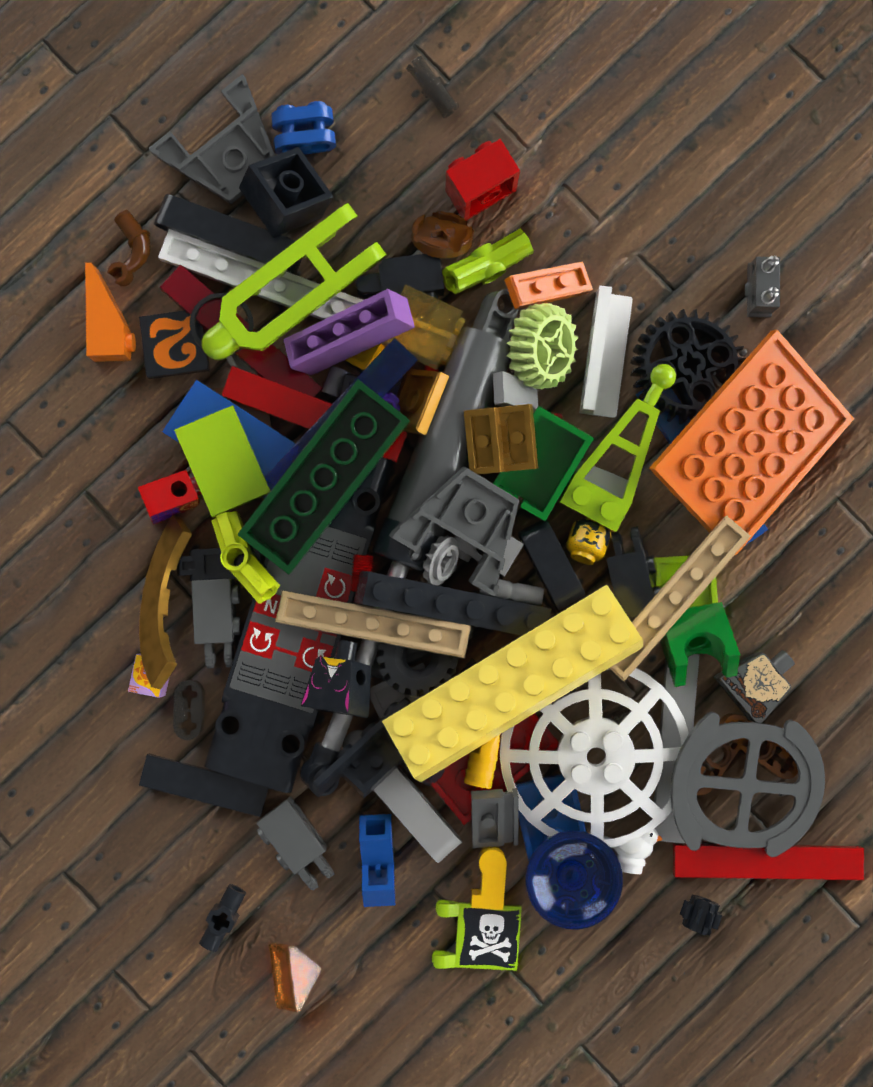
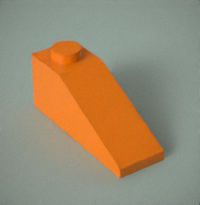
M85 263L86 356L94 362L131 361V352L136 350L135 335L131 333L100 271L92 263Z

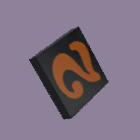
M185 311L139 317L146 376L148 379L210 371L208 356L195 342L190 329L191 316ZM195 320V330L197 336L202 341L205 328Z

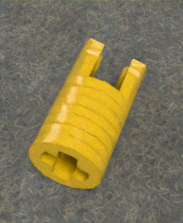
M500 735L470 752L464 783L481 788H492L494 771L496 770V762L498 760Z

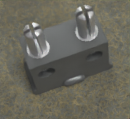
M775 255L756 257L751 263L748 262L747 283L745 284L747 317H771L772 313L780 307V257Z

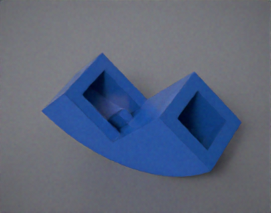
M391 814L361 815L359 819V843L362 860L364 907L396 905Z

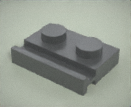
M512 788V792H503V789L471 791L473 848L499 847L509 842L518 845L519 796L517 788Z

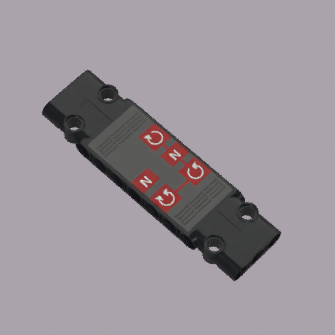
M308 435L304 448L313 436ZM382 457L291 574L288 575L268 558L265 559L263 566L280 584V587L273 597L261 604L254 598L252 600L222 696V703L224 704L220 716L216 720L215 733L204 767L277 791L292 792L300 763L307 747L310 731L313 730L319 714V710L302 707L301 701L315 660L319 656L335 658L338 640H342L343 635L275 622L282 591H288L353 604L356 594L355 591L350 590L353 555H368L377 525L375 522L394 464L393 461ZM366 494L372 495L376 500L375 506L368 511L361 510L358 506L359 499ZM227 716H234L239 721L237 732H230L226 729L225 719ZM287 735L297 736L300 741L298 750L291 751L286 748L284 739Z

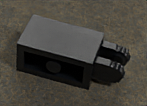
M638 526L632 527L630 532L635 552L625 554L622 535L619 531L612 532L616 556L606 558L614 596L629 618L637 617L661 589V586L656 587L653 574L658 573L654 555L649 556L648 550H644Z

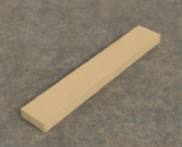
M727 515L724 516L632 621V624L643 639V648L609 669L622 681H625L751 535Z
M282 591L275 621L280 624L464 659L471 628L469 625L288 591Z

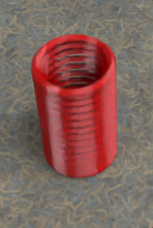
M353 555L351 591L356 592L360 571H373V556Z

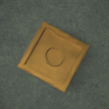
M407 370L397 395L399 399L398 405L401 408L400 412L410 420V423L403 431L421 435L427 434L449 379L448 375L437 371Z

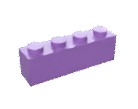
M386 289L283 340L290 368L308 375H314L413 329L415 326L408 299L390 289Z

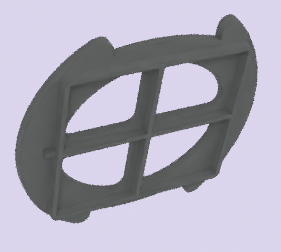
M709 712L688 734L680 748L673 768L670 789L671 808L680 836L687 847L693 851L700 848L701 839L729 847H764V851L768 856H778L794 846L805 835L820 810L825 789V771L820 751L810 734L794 720H787L783 728L758 722L719 724V715L715 712ZM746 738L748 740L744 773L740 778L701 774L703 762L716 748L735 739ZM769 740L777 743L790 754L798 769V779L796 782L786 783L757 780V765L760 746L763 741ZM700 788L727 789L740 792L736 824L733 829L726 830L721 828L705 816L697 801V792ZM755 793L794 796L793 807L779 822L763 830L755 832L748 830L751 803Z

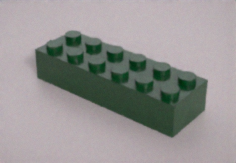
M358 379L237 535L288 575L291 574L407 427L410 420Z

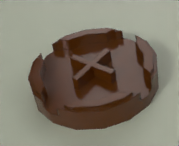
M437 211L433 212L432 216L426 218L425 214L419 216L413 222L411 240L414 246L424 254L444 259L454 258L465 254L472 247L474 230L472 226H467L468 221L463 217L450 212Z

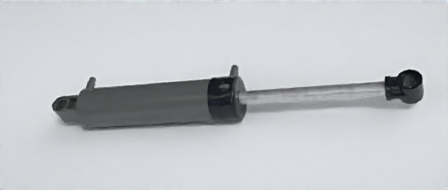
M508 289L487 294L481 303L473 327H461L459 329L443 371L444 374L449 376V379L427 434H419L392 506L387 518L384 519L373 548L375 555L392 562L387 573L388 576L406 579L409 569L424 573L423 564L427 559L426 554L431 550V544L436 543L440 536L444 537L446 529L433 523L417 552L389 536L392 530L462 467L469 469L464 411L494 407L493 373L501 371L507 373L511 358L506 356L510 352V345L507 342L511 341L512 335H510L509 330L512 329L519 309H514ZM499 297L504 302L503 312L499 310L497 305ZM456 565V567H455L453 573H455V572L457 571V565ZM362 639L354 661L370 665V668H372L380 642ZM333 713L323 742L315 743L310 758L302 765L300 771L301 780L312 792L313 778L316 773L324 766L330 767L338 760L337 756L341 751L342 743L353 716ZM339 779L321 796L334 792L339 784Z

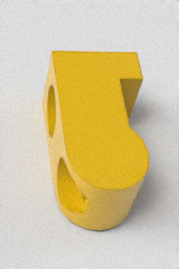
M484 847L478 856L479 868L481 870L480 889H471V908L503 910L507 867L505 854L499 847Z

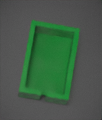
M538 405L533 414L538 468L500 472L493 484L517 499L518 496L524 498L520 507L546 521L594 438Z

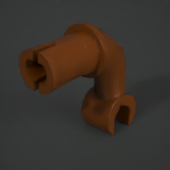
M124 210L114 218V221L129 240L128 245L132 248L131 254L124 263H112L107 271L113 277L122 271V276L115 281L119 286L129 285L133 281V273L146 263L150 255V232L146 229L143 230L128 210Z

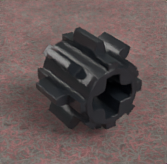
M692 894L690 901L684 900L680 915L684 918L683 926L702 935L710 936L712 928L718 930L722 915L718 912L720 905L705 897Z

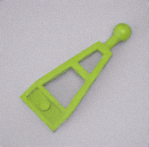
M660 364L653 368L650 375L652 385L644 400L642 401L637 398L573 475L559 502L614 532H617L633 501L660 410L654 406L662 391L670 388L676 380L675 370L667 364ZM637 412L648 416L639 446L619 436ZM611 444L635 456L622 499L584 479Z

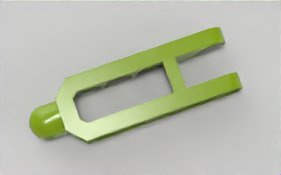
M349 203L337 209L222 297L220 321L203 335L201 341L202 349L207 356L214 360H223L239 348L264 351L387 255L378 242H376L335 272L318 249L332 239L336 232L345 224L358 217ZM303 257H308L325 281L260 331H247L236 316L237 307L251 296L260 294L261 289L273 279L285 275L286 270Z

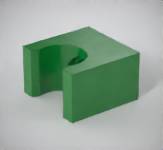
M722 602L688 608L660 640L674 687L686 685L688 657L694 654L713 656L720 663L722 673L726 678L737 676L740 652Z

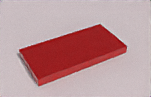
M535 713L514 725L510 749L529 750L531 736L539 720ZM546 727L541 738L539 750H554L558 747L559 742ZM500 742L491 789L464 783L470 753L445 767L442 777L437 782L431 784L463 825L471 820V791L503 789V792L507 790L501 771ZM510 762L514 783L530 771L529 763Z

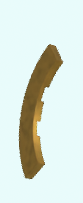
M174 515L171 516L164 528L152 556L140 606L139 641L142 662L151 687L157 689L163 688L177 666L170 647L168 633L164 632L163 617L168 616V603L171 591L166 588L170 572L172 570L176 571L181 555L192 536L182 518Z

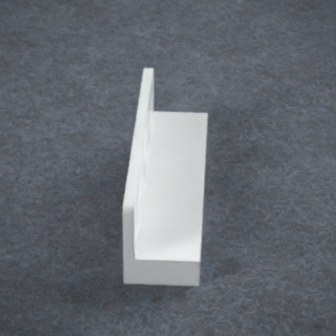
M599 286L595 296L579 413L615 418L617 416L633 299L628 296L611 294L612 287Z

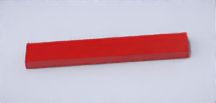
M235 366L231 367L222 392L224 397L316 432L337 407L335 404ZM403 431L385 453L384 458L398 462L408 432Z
M673 844V876L681 878L864 880V848L861 846L794 845L782 854L770 857L765 853L764 847L737 848L720 844H701L698 850L693 851L686 844Z

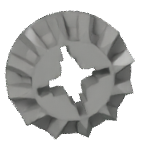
M448 535L445 537L440 536L436 543L431 544V550L426 554L427 559L423 564L425 569L423 577L427 579L428 583L440 585L453 573L459 557L458 542L455 538Z

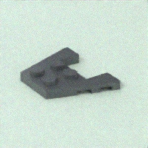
M243 74L221 90L223 97L240 117L196 152L189 155L171 131L149 147L150 152L156 158L229 204L234 203L243 196L239 186L248 166L275 156L247 80Z
M462 467L392 530L389 536L417 552L433 523H436L484 552L468 582L495 597L499 589L497 583L500 570H503L505 558L503 557L507 540L511 538L519 499L470 469Z

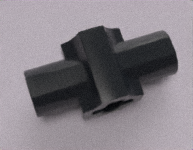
M229 884L220 903H216L206 918L209 925L199 942L203 948L217 952L225 934L230 933L240 916L237 911L246 895V891L242 888ZM222 912L228 915L224 923L218 921L219 915Z

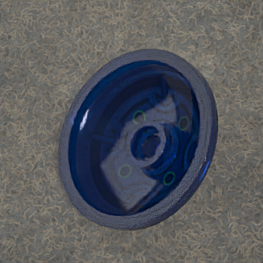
M569 830L554 834L545 839L535 849L528 862L526 889L529 899L535 910L545 920L555 926L572 930L592 927L610 915L621 896L623 875L617 856L602 839L588 832ZM575 870L577 877L574 880H568L566 878L568 871Z

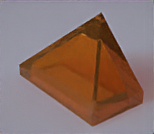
M278 943L269 944L276 1008L298 1012L302 1010L322 968L295 946Z

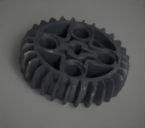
M682 309L678 313L677 318L672 311L667 314L666 321L662 317L657 318L654 323L655 326L649 324L645 329L647 335L643 333L638 338V342L641 345L637 344L633 348V352L639 356H634L630 364L638 366V368L633 369L630 376L640 377L633 385V388L643 387L644 389L639 395V399L645 398L652 385L650 375L654 367L660 364H667L675 370V383L662 392L677 388L682 404L674 402L663 393H661L656 403L659 406L658 410H660L659 416L664 411L669 412L668 422L672 421L676 415H679V424H684L688 416L692 420L716 393V387L711 376L726 371L725 383L746 359L737 356L744 349V346L735 347L733 344L738 335L729 337L726 334L730 329V325L721 329L718 326L721 320L720 317L713 322L708 321L709 312H706L702 318H698L697 309H694L689 317H687L685 309ZM694 331L707 336L713 342L700 346ZM671 333H679L683 337L684 344L674 342ZM660 340L666 358L650 363L652 351ZM711 352L721 354L723 363H716L711 357ZM685 363L686 366H691V365H692L693 370L691 371L690 368H686V369H685V368L683 367V364ZM693 390L701 391L705 396V402L695 400Z

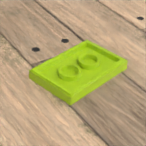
M233 405L174 430L212 518L266 496L271 492Z

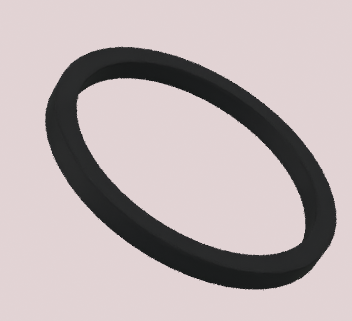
M215 293L206 296L197 303L192 311L190 329L195 342L201 348L202 343L195 330L196 315L205 303L214 299H222L227 293ZM243 302L240 306L246 312L249 320L248 331L253 332L254 322L252 313Z

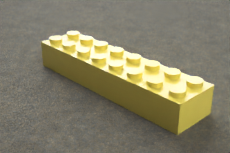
M605 585L384 719L382 723L413 778L422 782L643 648V639L608 585Z

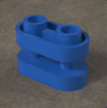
M314 101L310 102L307 106L300 107L281 105L271 114L272 128L275 131L282 132V134L274 137L276 154H281L297 147L300 148L303 154L327 152L336 147L335 132L325 129L334 123L333 110L324 102Z

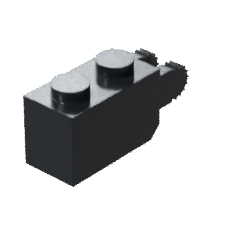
M427 254L383 259L378 265L379 273L360 276L356 281L358 295H360V298L363 297V299H368L386 289L396 292L407 298L408 301L420 299L422 303L435 302L439 300L440 296H444L441 260Z

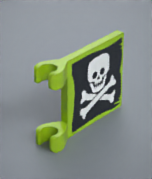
M437 900V915L440 917H457L455 953L441 950L433 951L432 962L434 967L437 969L473 968L517 971L522 907L520 905H504L503 910L471 908V903Z

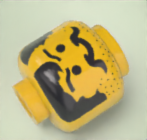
M588 517L586 520L574 522L566 542V548L571 553L570 557L577 562L587 565H593L595 561L604 559L611 540V532L608 528Z

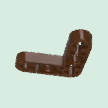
M729 713L720 719L719 724L751 721L742 715ZM740 738L730 741L732 742L731 746L728 743L721 745L724 750L723 759L720 762L714 763L708 756L704 763L715 768V770L712 772L702 766L701 774L721 777L739 750L745 755L747 754L748 740ZM765 740L766 749L759 755L758 764L776 777L782 779L795 777L798 774V769L790 754L777 743ZM774 754L778 758L785 759L789 768L787 770L781 769V765L770 758ZM700 788L697 795L708 794L713 788Z

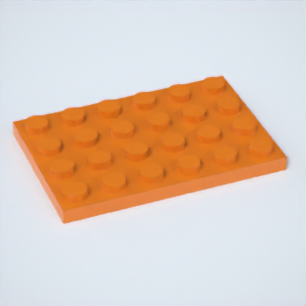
M772 330L649 469L709 533L727 515L751 535L734 555L736 556L850 425L854 418L778 330Z

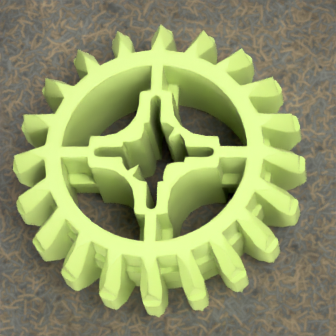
M551 303L529 305L526 310L520 311L519 318L514 319L515 328L509 330L512 336L511 341L507 342L510 345V352L506 356L512 360L509 368L515 371L514 376L518 377L528 387L535 389L557 387L559 382H565V374L571 373L570 365L576 362L574 353L576 350H579L575 347V341L578 339V336L574 335L576 325L571 323L572 316L566 314L565 308H560Z

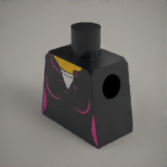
M338 640L335 658L319 656L315 660L301 701L302 707L368 718L371 668L370 665L354 661L357 643Z

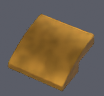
M532 404L464 411L468 462L471 471L476 474H488L538 468Z

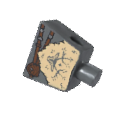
M781 650L771 660L763 652H755L739 661L737 676L726 678L721 671L713 677L748 720L762 723L790 691L791 685L783 674L794 666L795 662L784 650Z

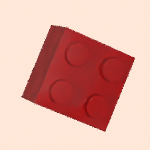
M501 138L493 143L487 141L475 150V154L466 159L460 157L448 166V170H446L445 192L459 215L467 221L516 192L520 169Z

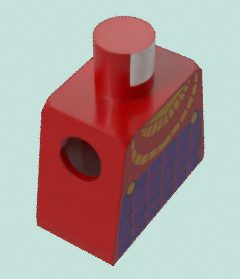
M187 470L138 487L153 525L171 518L172 515H178L198 506V496L202 494L195 477L190 478ZM178 489H184L186 494L177 497L174 495V492Z

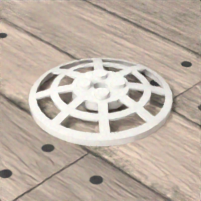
M635 668L629 675L650 688L639 703L619 692L601 689L600 673L588 681V689L570 693L557 700L554 704H549L542 708L540 711L543 715L533 730L529 750L510 749V740L514 726L501 733L499 754L502 776L507 791L512 792V788H516L511 774L510 762L529 763L534 783L545 799L534 809L530 810L518 792L519 811L528 822L543 834L551 838L562 834L541 821L542 818L555 808L572 819L591 822L590 836L599 840L607 848L617 847L653 830L671 813V798L664 808L661 809L649 797L660 780L663 761H676L681 747L663 748L659 730L652 717L648 714L649 710L661 698L676 721L681 737V746L689 732L684 716L675 700L660 683L646 672ZM602 699L619 703L630 709L631 712L620 724L602 717ZM589 700V717L571 724L560 713V711L573 703ZM551 721L563 733L557 751L539 750L542 735ZM640 721L645 724L650 733L653 749H634L633 742L628 734ZM592 748L603 749L605 751V758L601 763L592 764L587 760V754ZM654 762L651 776L645 788L641 791L629 779L635 763ZM539 764H559L560 771L565 780L552 792L542 777ZM620 788L632 799L629 804L619 809L604 812V795ZM574 789L591 795V813L576 810L564 804L562 800ZM639 807L653 818L645 826L630 834L603 840L604 822L623 818L636 811ZM566 836V837L558 838V839H556V840L558 841V840H561V839H564V838H575V837ZM587 840V841L592 842L593 844H595V845L598 846L599 848H601V847H600L597 843H595L594 841H592V840Z

